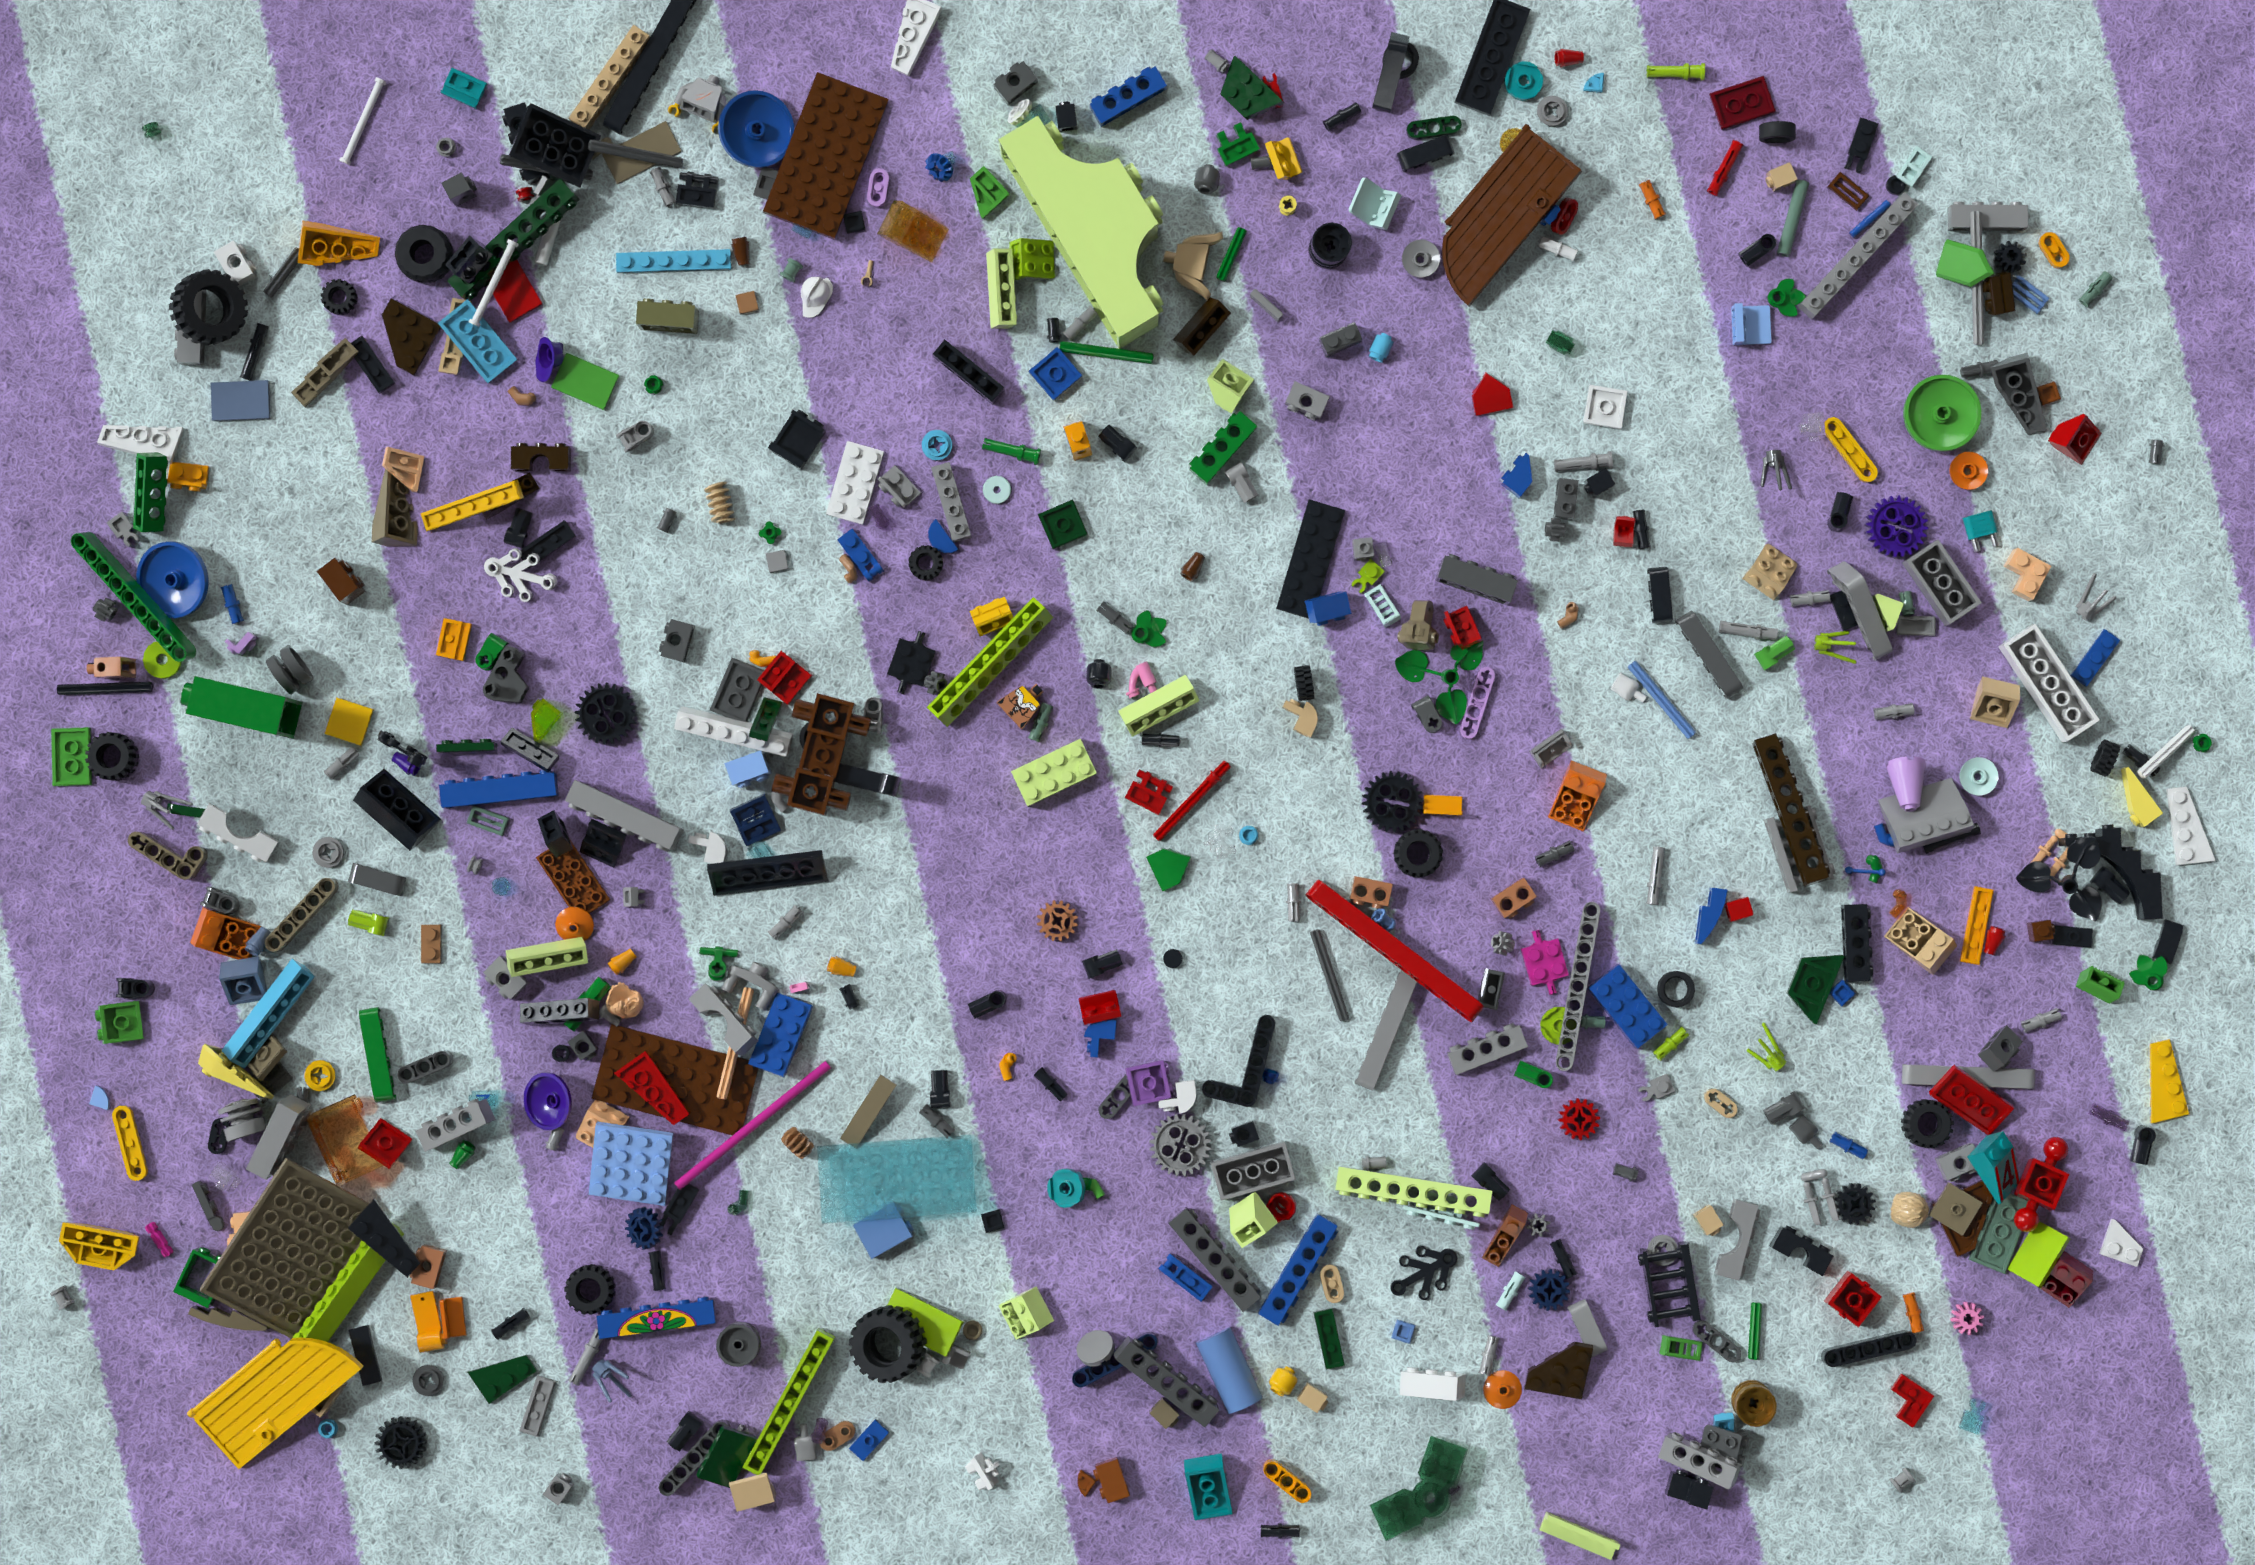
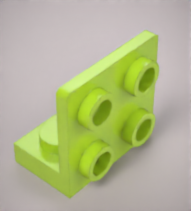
M1019 238L1009 242V249H1012L1014 259L1013 272L1015 280L1025 277L1055 278L1053 241Z

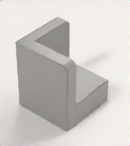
M953 1344L948 1357L943 1356L941 1362L963 1369L971 1352Z

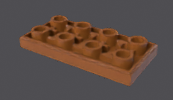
M572 841L573 849L557 858L549 849L538 855L536 859L568 907H580L590 914L610 901V898Z

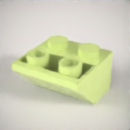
M1253 1192L1229 1208L1230 1232L1241 1248L1267 1233L1278 1223L1256 1192Z
M1037 1286L998 1305L1015 1339L1036 1332L1054 1321Z

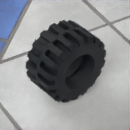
M114 732L101 733L99 737L92 739L93 743L87 745L90 747L89 751H85V754L88 755V758H85L86 763H89L87 767L93 771L95 776H99L101 779L122 780V778L129 777V773L135 771L133 769L134 766H138V762H136V758H139V754H136L138 748L133 745L135 742L126 735ZM116 745L121 752V759L115 767L109 768L103 761V754L107 747Z
M1423 829L1411 830L1403 834L1396 842L1393 851L1397 867L1402 873L1410 877L1420 878L1432 874L1440 866V862L1443 859V848H1441L1440 841H1438L1435 835ZM1421 842L1428 847L1429 858L1424 864L1415 865L1408 860L1407 849L1412 843Z
M1927 1099L1916 1100L1913 1102L1914 1104H1909L1907 1106L1908 1110L1903 1112L1904 1118H1901V1123H1903L1901 1129L1905 1132L1904 1136L1910 1140L1909 1142L1928 1149L1937 1148L1938 1145L1942 1146L1945 1144L1944 1141L1950 1138L1949 1134L1953 1133L1951 1125H1954V1121L1951 1120L1953 1116L1947 1111L1948 1108L1940 1102ZM1926 1112L1934 1114L1937 1119V1128L1930 1135H1923L1918 1129V1120Z
M584 1265L572 1272L566 1280L564 1292H566L565 1298L566 1300L568 1299L569 1306H573L576 1312L580 1311L584 1315H592L602 1311L612 1302V1298L615 1296L616 1291H614L616 1285L613 1283L614 1278L609 1275L607 1269L604 1270L600 1265ZM584 1279H594L600 1285L601 1293L596 1300L589 1301L581 1296L579 1286Z

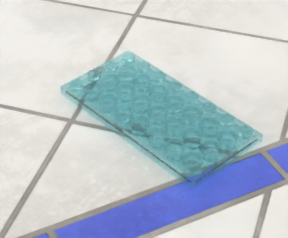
M971 1135L949 1136L947 1139L945 1137L817 1146L822 1224L977 1212Z

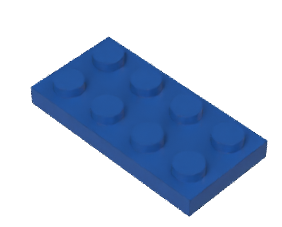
M777 993L748 1064L785 1078L813 1006Z

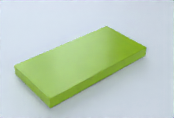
M895 1288L887 1305H892L893 1308L896 1306L903 1307V1312L910 1311L912 1313L911 1317L913 1319L917 1317L920 1321L918 1323L919 1327L924 1328L925 1332L922 1335L923 1338L926 1337L927 1344L923 1346L948 1357L964 1321Z

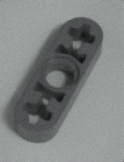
M1126 1074L1100 1104L1098 1111L1102 1118H1112L1131 1096L1124 1087L1120 1086L1121 1083H1124V1085L1128 1083ZM1116 1090L1124 1091L1125 1098L1118 1101L1114 1098ZM1111 1097L1112 1101L1119 1104V1106L1116 1108L1113 1105L1111 1108L1112 1114L1107 1113L1104 1115L1102 1107L1109 1106L1111 1102L1108 1099Z
M1698 1320L1693 1324V1333L1729 1362H1736L1740 1359L1741 1350L1709 1323L1704 1320ZM1705 1324L1706 1326L1704 1329L1709 1333L1711 1332V1330L1714 1331L1708 1336L1707 1341L1704 1339L1707 1337V1335H1705L1703 1332H1701L1700 1334L1697 1333L1698 1325L1703 1326ZM1714 1336H1720L1722 1339V1343L1717 1347L1711 1343V1339ZM1726 1342L1729 1343L1726 1347L1730 1350L1736 1349L1735 1358L1732 1356L1728 1358L1729 1353L1723 1349Z

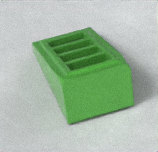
M1662 1335L1659 1354L1700 1361L1703 1342ZM1676 1342H1680L1678 1353H1675ZM1684 1343H1687L1686 1354H1683ZM1692 1344L1697 1345L1696 1355L1694 1350V1356L1690 1355Z

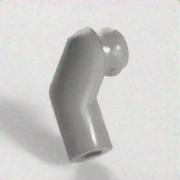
M771 793V801L781 813L789 808L782 799V794Z

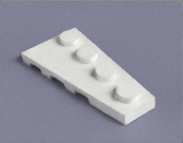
M2187 787L2166 789L2176 865L2215 861Z

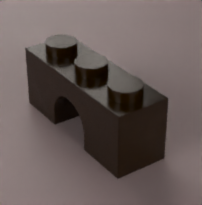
M516 443V446H511V470L533 471V462L540 456L548 458L549 470L571 471V448L566 446L565 443H555V446H547L546 443H535V446H528V443Z

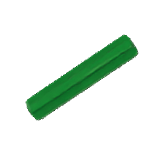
M1237 228L1216 278L1218 280L1226 281L1247 230L1244 228Z
M1759 1302L1751 1303L1748 1358L1751 1360L1759 1359L1762 1303Z

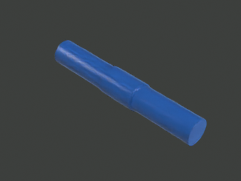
M1885 200L1853 228L1849 234L1855 238L1887 210L1891 204Z

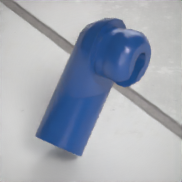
M1883 823L1875 825L1874 829L1879 842L1893 847V840L1890 833L1885 831Z

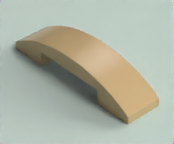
M452 298L450 313L466 300ZM448 335L446 337L444 353L441 354L438 372L458 375L464 354Z

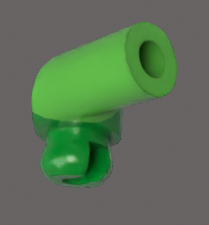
M1083 1178L1085 1190L1092 1191L1096 1199L1105 1195L1096 1179Z

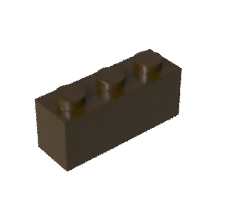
M1210 297L1175 336L1173 341L1185 353L1195 356L1231 312L1219 300Z

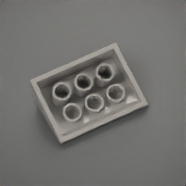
M1952 778L1923 786L1920 806L1912 812H1906L1905 809L1900 808L1896 795L1878 800L1897 854L1971 832L1974 826L1969 810Z

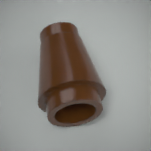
M747 237L732 239L731 247L738 266L750 264L749 241H747Z
M1195 552L1181 568L1180 575L1186 580L1193 582L1194 579L1198 578L1205 557Z

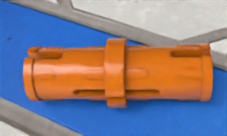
M1647 180L1639 184L1646 199L1645 203L1649 205L1654 219L1666 215L1659 201L1660 197L1658 194L1656 195L1651 181Z
M1915 1292L1904 1294L1903 1298L1907 1310L1905 1313L1909 1318L1912 1333L1924 1331L1920 1316L1921 1309L1918 1308Z

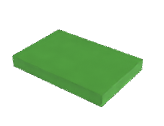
M566 353L551 388L605 410L619 375Z
M91 728L51 729L52 785H92V770H89L87 767L89 763L85 761V758H88L85 751L90 749L87 745L91 743Z

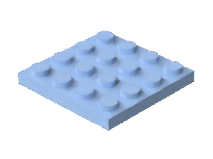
M597 1121L588 1195L665 1206L674 1133Z

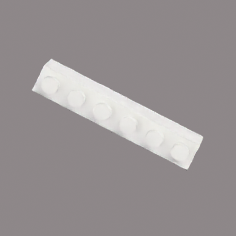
M684 706L678 710L674 727L676 730L785 757L790 751L793 733L772 729L768 742L749 737L753 723Z

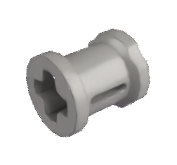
M66 1285L50 1293L58 1303L59 1311L75 1302L74 1299L70 1298Z
M1903 1468V1472L1894 1479H1889L1899 1493H1902V1489L1911 1482H1916L1906 1468Z

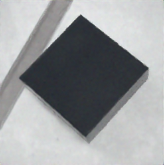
M862 211L844 215L847 234L866 230Z
M1000 1209L981 1214L986 1233L1005 1228Z

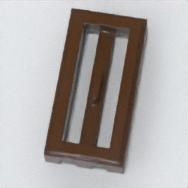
M1841 172L1827 186L1856 211L1869 197L1866 192ZM1841 178L1851 188L1858 192L1863 198L1860 199L1859 197H1857L1848 188L1841 184L1838 181V179ZM1834 184H1836L1844 192L1851 196L1855 201L1858 202V204L1854 203L1850 198L1843 194L1839 189H1837L1834 186Z

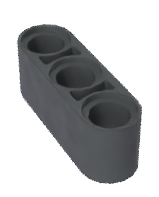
M356 863L352 864L348 882L397 896L402 895L406 877H400Z
M446 1050L439 1051L405 1065L398 1070V1079L402 1083H410L445 1069L453 1063V1055ZM441 1054H445L448 1058L445 1065L439 1061ZM424 1061L430 1065L428 1072L422 1070L421 1066ZM406 1069L412 1072V1077L409 1080L404 1077Z

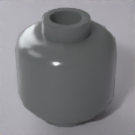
M1210 164L1199 167L1195 173V188L1202 194H1212L1219 186V171Z

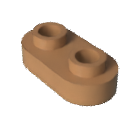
M842 1421L825 1431L819 1439L821 1448L826 1451H832L850 1440L855 1434L854 1424L850 1421ZM847 1428L849 1433L843 1434L842 1429ZM826 1438H831L832 1444L828 1445L825 1442Z

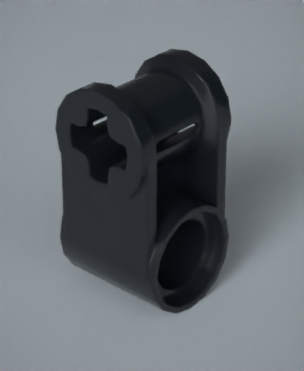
M116 978L118 982V994H116V997L118 998L148 997L155 990L153 982L147 979ZM143 983L147 986V991L145 993L141 991V985Z

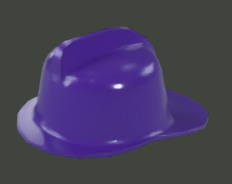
M547 337L540 339L535 359L536 377L539 381H548L553 368L562 364L564 356L563 344L561 342H552Z

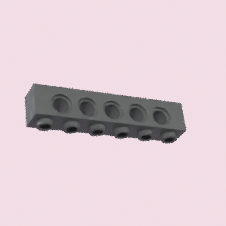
M1185 1207L1168 1224L1242 1312L1246 1311L1261 1298L1258 1294L1261 1290L1254 1282L1250 1284L1247 1281V1273L1242 1268L1237 1269L1234 1265L1236 1261L1230 1253L1225 1254L1221 1250L1224 1246L1217 1238L1213 1240L1210 1237L1209 1233L1211 1231L1204 1223L1202 1225L1199 1224L1196 1220L1198 1215L1193 1209L1188 1210ZM1194 1224L1197 1229L1195 1233L1189 1234L1185 1230L1186 1226ZM1202 1238L1209 1241V1245L1205 1249L1198 1246V1241ZM1212 1254H1220L1221 1261L1219 1263H1212L1210 1260ZM1226 1268H1231L1234 1271L1231 1278L1223 1276V1271ZM1238 1283L1246 1285V1290L1243 1293H1238L1235 1290Z
M1128 1336L1114 1352L1115 1359L1203 1427H1206L1219 1411L1218 1401L1210 1394L1206 1396L1202 1393L1203 1389L1196 1383L1193 1385L1187 1381L1188 1378L1183 1373H1176L1172 1370L1173 1366L1165 1360L1164 1362L1159 1360V1356L1153 1350H1146L1142 1347L1143 1343L1137 1338L1132 1339ZM1137 1354L1143 1355L1139 1361L1133 1360ZM1151 1366L1158 1367L1154 1372L1148 1371ZM1167 1377L1173 1378L1170 1383H1164L1163 1380ZM1180 1389H1187L1185 1394H1178ZM1196 1400L1202 1401L1199 1406L1193 1405Z

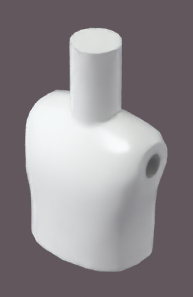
M1621 672L1610 690L1626 701L1635 697L1643 703L1647 697L1638 691L1639 683Z

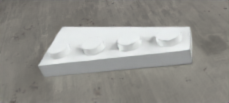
M927 0L906 1L902 24L898 32V42L896 43L892 59V70L908 77L910 76L942 11L941 6Z
M103 425L97 443L100 446L135 455L137 453L159 452L167 456L168 463L172 464L184 428Z

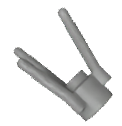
M2093 573L2079 603L2075 606L2078 608L2076 613L2079 616L2082 615L2085 621L2092 620L2096 614L2116 599V596H2113L2096 609L2095 606L2108 592L2105 589L2092 604L2088 601L2084 603L2096 577L2095 573Z
M147 791L141 800V804L146 806V810L152 812L171 830L174 827L156 811L159 809L169 814V810L161 806L162 800L160 798L184 805H193L192 802L168 796L158 791L154 793Z

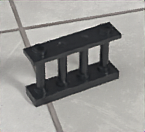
M1686 1241L1678 1242L1679 1248L1673 1251L1647 1255V1251L1641 1248V1254H1638L1639 1265L1643 1266L1650 1311H1647L1649 1323H1652L1655 1328L1659 1327L1658 1319L1687 1315L1693 1321L1701 1320L1689 1244ZM1673 1258L1681 1259L1682 1267H1679V1269L1650 1274L1649 1262ZM1676 1277L1684 1278L1685 1286H1682V1288L1653 1293L1652 1281ZM1679 1296L1687 1297L1688 1305H1685V1307L1656 1312L1655 1300Z

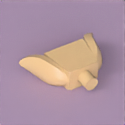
M1222 232L1188 237L1183 240L1182 244L1177 245L1176 253L1165 251L1163 262L1173 264L1172 270L1175 273L1176 280L1187 289L1203 296L1207 301L1211 293L1202 283L1210 251L1209 246L1215 245L1223 239Z

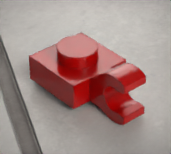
M1272 74V82H1267L1266 77L1263 76L1262 81L1282 99L1276 74ZM1276 105L1275 109L1283 107V105Z

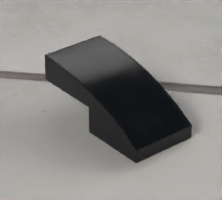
M2167 919L2163 921L2152 958L2157 959L2163 956L2168 964L2172 963L2184 925Z

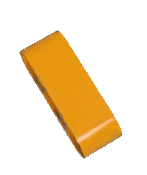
M1269 1459L1264 1463L1263 1471L1267 1478L1296 1501L1306 1503L1310 1500L1311 1491L1306 1483L1274 1459ZM1270 1464L1276 1465V1472L1268 1473L1266 1471L1267 1466ZM1289 1476L1292 1478V1483L1284 1485L1282 1484V1479ZM1301 1488L1308 1491L1307 1495L1303 1498L1297 1495V1491Z

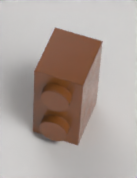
M1118 1457L1095 1464L1096 1469L1093 1470L1096 1481L1100 1480L1102 1488H1099L1102 1499H1106L1107 1503H1111L1130 1496Z

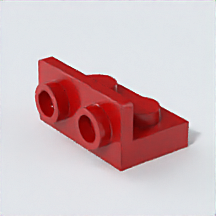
M1116 990L1078 999L1084 1025L1122 1017Z

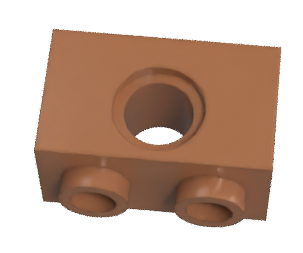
M426 1244L418 1248L416 1256L421 1262L410 1274V1278H412L411 1283L435 1289L447 1250ZM425 1261L431 1263L432 1268L430 1271H426L423 1268Z

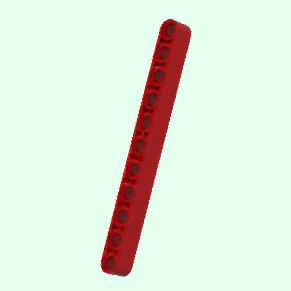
M1316 880L1305 894L1314 904L1469 1022H1473L1483 1010L1484 1006L1481 1002L1322 881Z

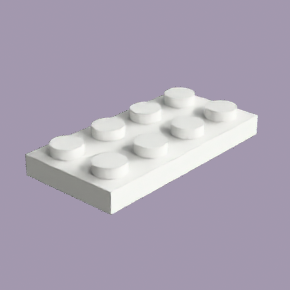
M847 441L826 515L863 525L884 451Z

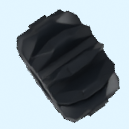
M2007 241L2005 245L2001 243L1999 249L1994 251L1997 257L1993 258V261L2000 262L1996 265V268L2003 266L2002 272L2008 270L2011 274L2015 270H2021V265L2026 264V261L2022 258H2025L2027 254L2021 253L2024 247L2017 248L2018 242H2014L2013 245L2010 241ZM2010 254V256H2013L2014 259L2011 260V258H2007V255Z

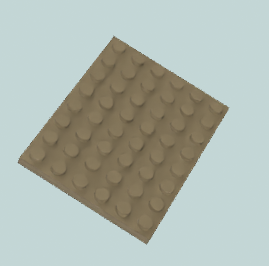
M285 1158L200 1287V1292L292 1339L303 1326L305 1319L314 1311L317 1302L321 1301L327 1288L336 1280L339 1271L346 1266L350 1256L360 1246L361 1239L351 1232L348 1226L364 1210L369 1202Z

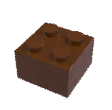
M333 558L317 570V573L338 601L343 604H350L365 592L363 588L365 586L364 582L358 576L356 577L351 573L353 568L343 559Z

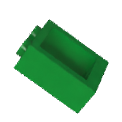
M200 1247L199 1249L192 1250L173 1292L209 1308L213 1306L214 1298L185 1285L198 1256L214 1264L221 1257V1255L213 1256L210 1254L211 1251L209 1249Z

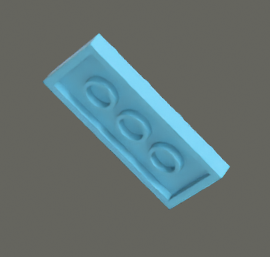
M467 299L438 322V324L483 379L489 383L515 362L517 358L483 317L479 322V327L469 323L477 309Z

